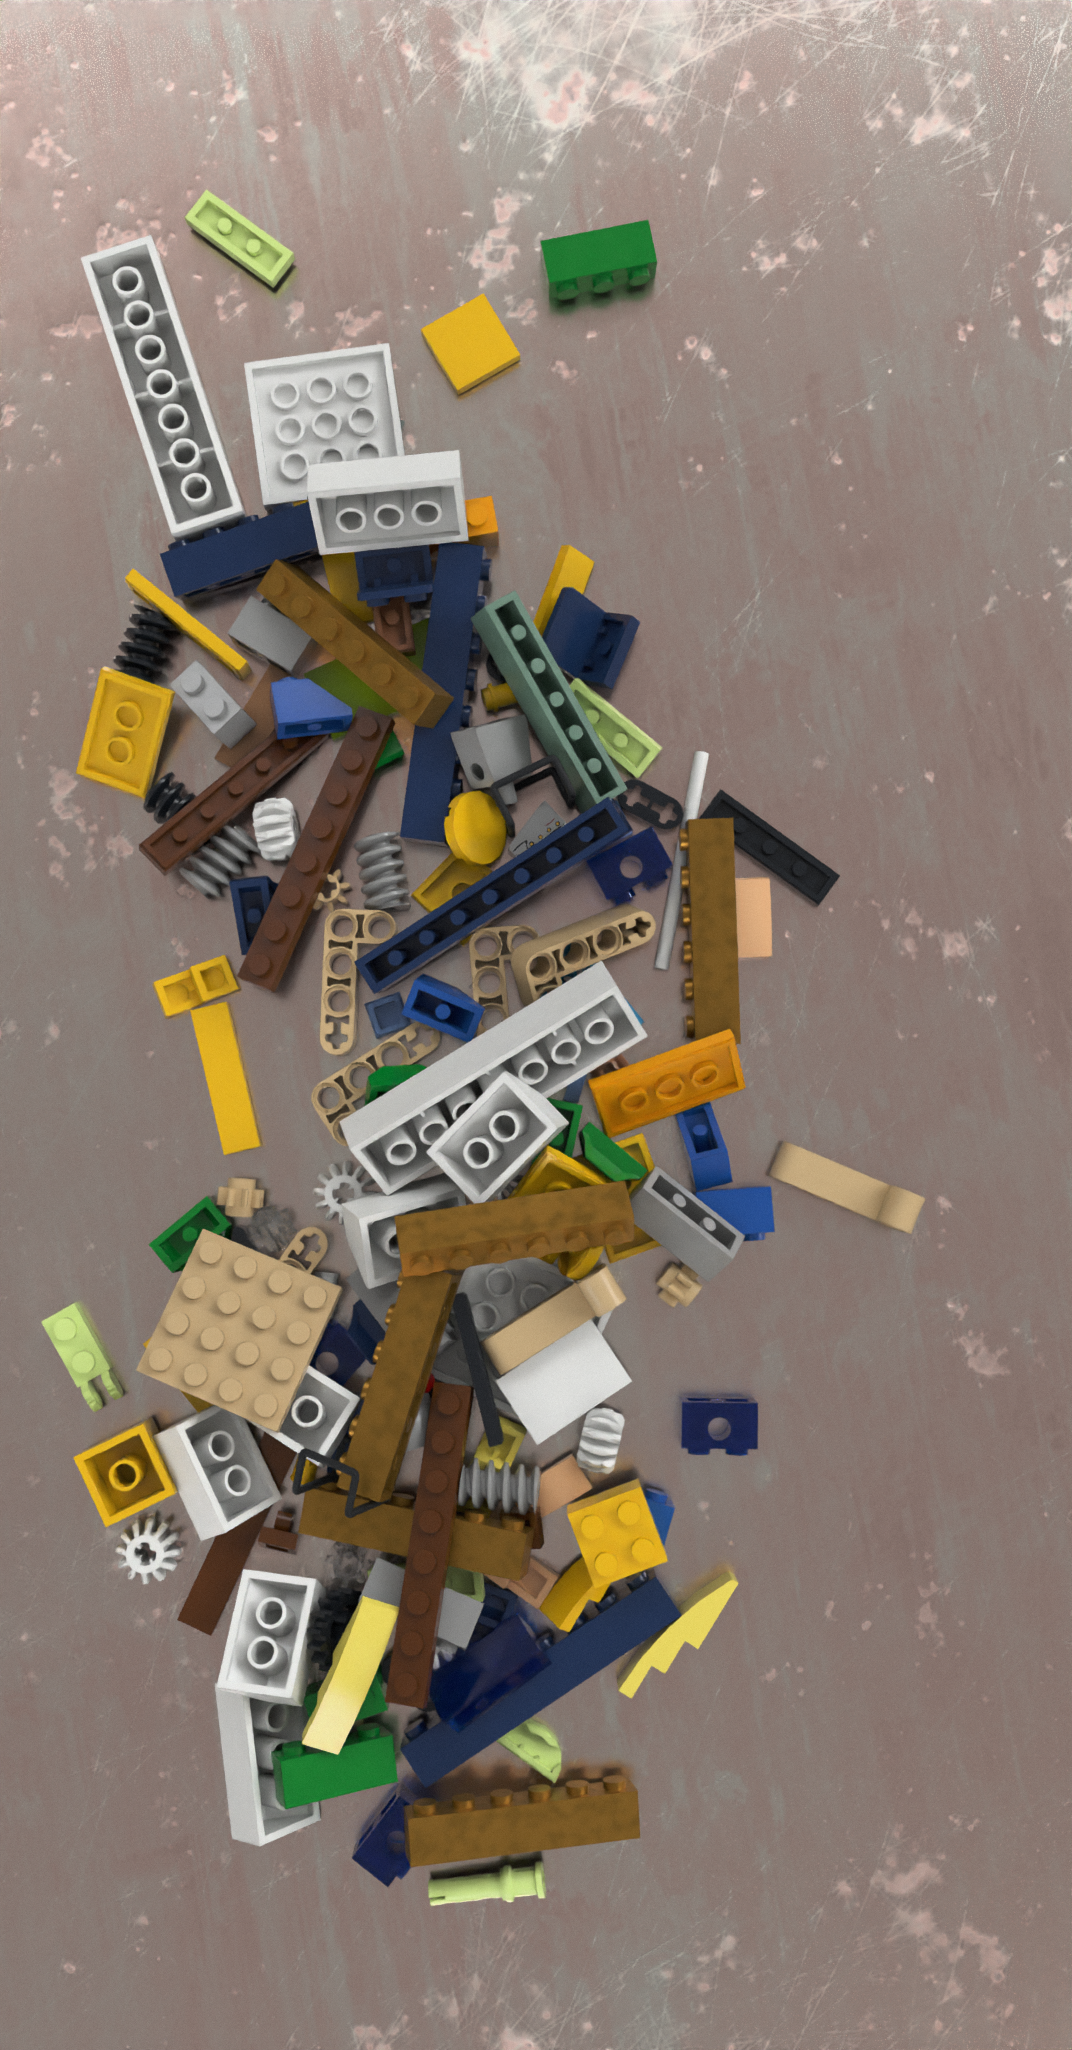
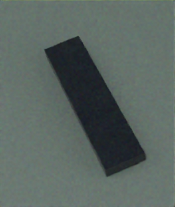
M721 789L699 818H733L734 847L816 907L819 906L840 877L831 868Z
M465 1292L457 1293L453 1302V1308L489 1447L503 1444L504 1435L468 1295Z

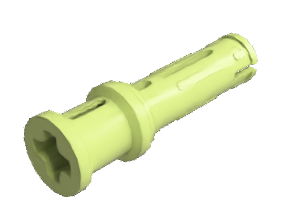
M538 1861L535 1862L534 1866L514 1869L510 1865H504L503 1868H500V1872L447 1879H429L428 1895L429 1898H432L430 1899V1905L435 1906L501 1897L503 1901L514 1902L515 1897L537 1895L539 1899L546 1898L543 1863Z

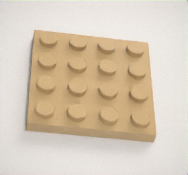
M202 1229L136 1371L279 1433L343 1289L319 1277L206 1229Z

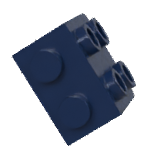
M429 545L354 552L359 582L357 599L358 601H366L367 607L388 605L391 597L404 596L405 602L427 600L428 593L434 591Z
M563 587L542 638L560 670L573 679L579 678L588 686L613 689L640 621L632 615L605 612L575 588Z

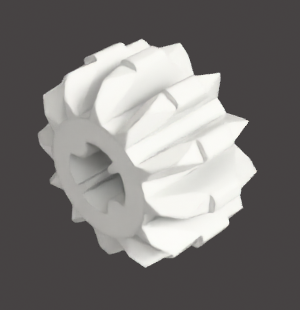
M276 797L257 802L252 815L255 837L261 855L268 861L289 860L300 838L299 823L296 818V811L293 809V804L286 798L276 799Z
M350 1161L343 1163L342 1175L335 1164L329 1165V1172L333 1178L331 1179L322 1173L319 1174L317 1179L325 1184L326 1187L313 1189L314 1195L325 1196V1200L315 1204L316 1209H323L326 1206L330 1207L325 1215L327 1221H331L336 1213L339 1212V1224L343 1226L342 1202H340L342 1197L337 1198V1189L343 1188L344 1183L350 1184L349 1190L354 1189V1197L347 1199L346 1202L377 1193L374 1191L365 1192V1186L372 1185L375 1180L372 1177L366 1178L363 1181L360 1180V1177L365 1172L363 1166H359L354 1174L351 1175L352 1166Z
M593 1407L588 1411L576 1460L579 1467L597 1474L599 1472L609 1474L614 1470L625 1422L622 1414L603 1407L602 1409Z
M150 1516L146 1520L145 1525L139 1519H136L131 1523L132 1531L124 1529L121 1532L120 1537L124 1543L118 1544L115 1552L126 1556L118 1563L119 1568H125L128 1565L132 1568L128 1573V1579L133 1580L138 1573H141L143 1584H148L152 1576L158 1581H162L166 1577V1570L174 1571L178 1564L173 1557L179 1556L182 1553V1548L171 1545L179 1538V1533L173 1532L167 1535L165 1531L169 1528V1521H164L157 1528L154 1516ZM146 1543H149L150 1550L156 1551L152 1557H148V1551L142 1549Z

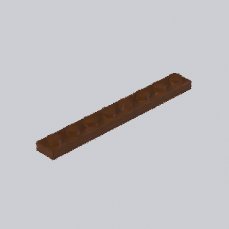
M361 706L358 707L237 975L239 979L275 993L396 724L393 718Z
M434 1381L385 1702L422 1709L427 1708L460 1478L474 1395V1387Z

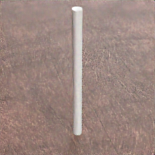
M694 752L680 829H685V822L688 819H697L709 754L706 752ZM679 837L654 968L667 971L669 970L684 888L681 889L680 866H686V851L679 850Z

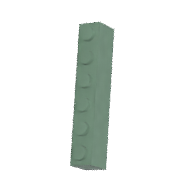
M515 590L485 606L471 617V621L523 712L526 714L548 756L555 755L560 760L575 790V803L580 812L584 813L605 798H614L628 790Z

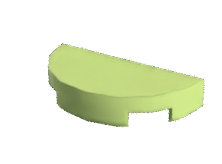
M526 1720L496 1740V1742L554 1784L556 1783L561 1771V1749L556 1736L545 1725L534 1720Z

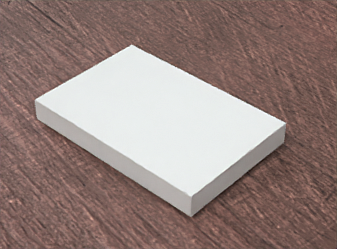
M590 1319L523 1363L495 1379V1382L535 1443L539 1445L631 1383L632 1380L592 1319Z

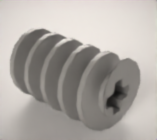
M234 821V828L225 825L221 829L225 836L224 838L215 835L210 838L215 847L214 849L203 845L200 847L204 857L203 860L193 856L190 857L189 860L194 868L193 871L183 867L179 869L181 875L207 899H209L208 893L220 897L222 894L217 885L218 882L230 886L228 871L237 875L242 873L237 863L239 860L251 864L252 860L248 853L249 849L261 853L258 843Z
M399 832L372 834L354 844L355 851L364 853L356 859L357 865L367 867L359 873L360 880L370 882L361 888L363 895L372 896L363 903L364 908L367 910L393 912L411 907V904L400 902L399 899L408 894L409 889L397 887V883L407 879L406 874L395 873V869L403 865L404 860L396 859L392 856V854L402 850L401 845L390 843V839L400 835Z
M474 1457L469 1468H466L465 1464L463 1465L458 1505L465 1506L471 1496L473 1507L479 1509L485 1498H487L488 1508L491 1511H495L501 1500L505 1513H510L515 1503H517L520 1515H525L530 1505H533L535 1515L540 1491L541 1475L539 1467H534L530 1477L526 1476L524 1464L519 1465L515 1474H511L509 1462H504L500 1472H496L493 1460H489L485 1469L480 1470L479 1459Z

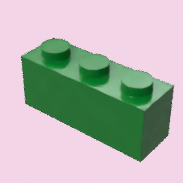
M649 220L542 240L540 242V258L549 299L558 297L561 300H567L576 297L579 293L592 290L597 293L607 292L613 289L614 286L628 283L638 286L647 283L650 279L655 278L657 258Z
M378 1723L360 1725L357 1727V1732L349 1733L338 1755L303 1745L301 1740L287 1742L282 1745L281 1750L271 1752L276 1799L285 1809L398 1782L393 1735L383 1726H379Z

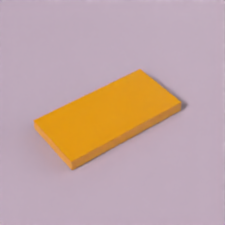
M731 1029L588 1080L602 1130L608 1138L746 1088L735 1037Z

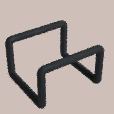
M549 755L491 785L492 798L495 800L505 820L509 837L515 836V823L498 789L551 762L554 767L546 768L514 784L515 791L552 774L569 808L575 806V790L557 756Z
M345 1434L338 1445L335 1460L305 1448L300 1451L292 1486V1492L295 1495L335 1481L339 1476L336 1473V1470L352 1476L345 1507V1516L347 1518L357 1516L389 1501V1499L382 1502L371 1500L353 1508L359 1483V1472L355 1468L339 1462L344 1453L345 1444L351 1443L352 1438L349 1435ZM306 1457L333 1468L331 1474L301 1485Z

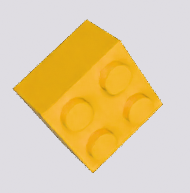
M152 1417L83 1450L73 1457L105 1527L178 1492L152 1437L159 1433Z
M639 1479L567 1505V1515L595 1589L668 1561L665 1548Z

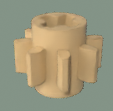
M336 870L333 875H327L324 883L330 882L337 889L331 891V898L328 899L322 893H319L313 906L316 911L322 905H325L330 912L335 911L334 905L339 902L348 904V901L343 897V891L349 890L351 885L346 882L339 883L342 877L341 870Z
M228 1177L227 1187H218L216 1205H225V1215L253 1217L254 1208H263L264 1190L256 1189V1179Z
M674 1262L664 1270L656 1282V1285L663 1289L658 1296L672 1308L678 1302L687 1307L697 1296L703 1285L696 1280L699 1275L684 1263L679 1267Z

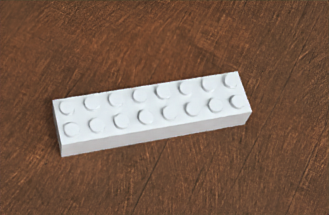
M149 235L81 257L171 534L176 541L189 539L190 543L203 539L202 534L210 529L224 527L226 531L237 527V521L247 516L152 236Z
M601 960L340 1121V1125L351 1152L388 1196L438 1165L426 1151L504 1071L509 1072L541 1093L545 1098H548L648 1037Z

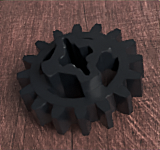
M339 1587L338 1590L330 1589L327 1593L328 1599L319 1598L318 1600L319 1612H311L310 1616L315 1622L314 1626L307 1628V1633L312 1634L313 1637L307 1644V1649L315 1650L311 1661L319 1664L320 1671L329 1672L332 1666L333 1652L359 1604L358 1601L362 1591Z

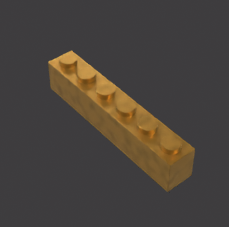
M279 559L274 561L256 590L413 725L433 729L454 700V697L299 566Z
M733 818L688 819L685 822V829H679V850L686 851V866H680L681 889L687 888L688 903H682L681 905L682 926H689V941H683V963H690V978H684L685 1001L691 1000V1015L685 1016L686 1038H692V1042L731 1029L736 1044H741Z
M625 1181L394 1216L403 1277L413 1275L425 1276L432 1272L451 1269L463 1270L470 1266L489 1263L501 1264L509 1260L527 1257L539 1258L552 1253L576 1252L590 1247L620 1245L624 1242L634 1241V1214Z
M402 1270L399 1274L397 1288H400L397 1301L396 1304L392 1303L387 1311L385 1325L388 1326L384 1341L380 1340L373 1354V1362L376 1363L372 1378H367L361 1391V1399L364 1400L360 1415L357 1414L354 1417L349 1428V1437L352 1440L348 1452H344L339 1460L340 1463L355 1468L359 1472V1483L356 1492L358 1495L377 1502L391 1499L462 1275L447 1270L432 1272L425 1276L413 1275L403 1277ZM336 1470V1473L340 1475L337 1487L349 1491L352 1476Z
M338 1480L305 1492L298 1533L407 1557L415 1509L413 1496L393 1493L388 1502L352 1518H347L345 1516V1507L349 1491L337 1487ZM356 1494L353 1508L367 1503L371 1499ZM465 1509L464 1513L456 1511L448 1566L520 1581L527 1575L535 1528L524 1526L525 1521L516 1517L504 1516L500 1521L487 1518L488 1513L478 1509Z
M619 1775L604 1777L603 1782L588 1783L585 1780L568 1781L564 1787L551 1788L545 1784H537L528 1787V1791L513 1793L509 1789H497L491 1791L490 1796L475 1797L473 1794L468 1793L457 1794L449 1801L436 1802L432 1798H422L415 1800L413 1805L403 1806L405 1850L410 1867L640 1838L638 1790L629 1779Z

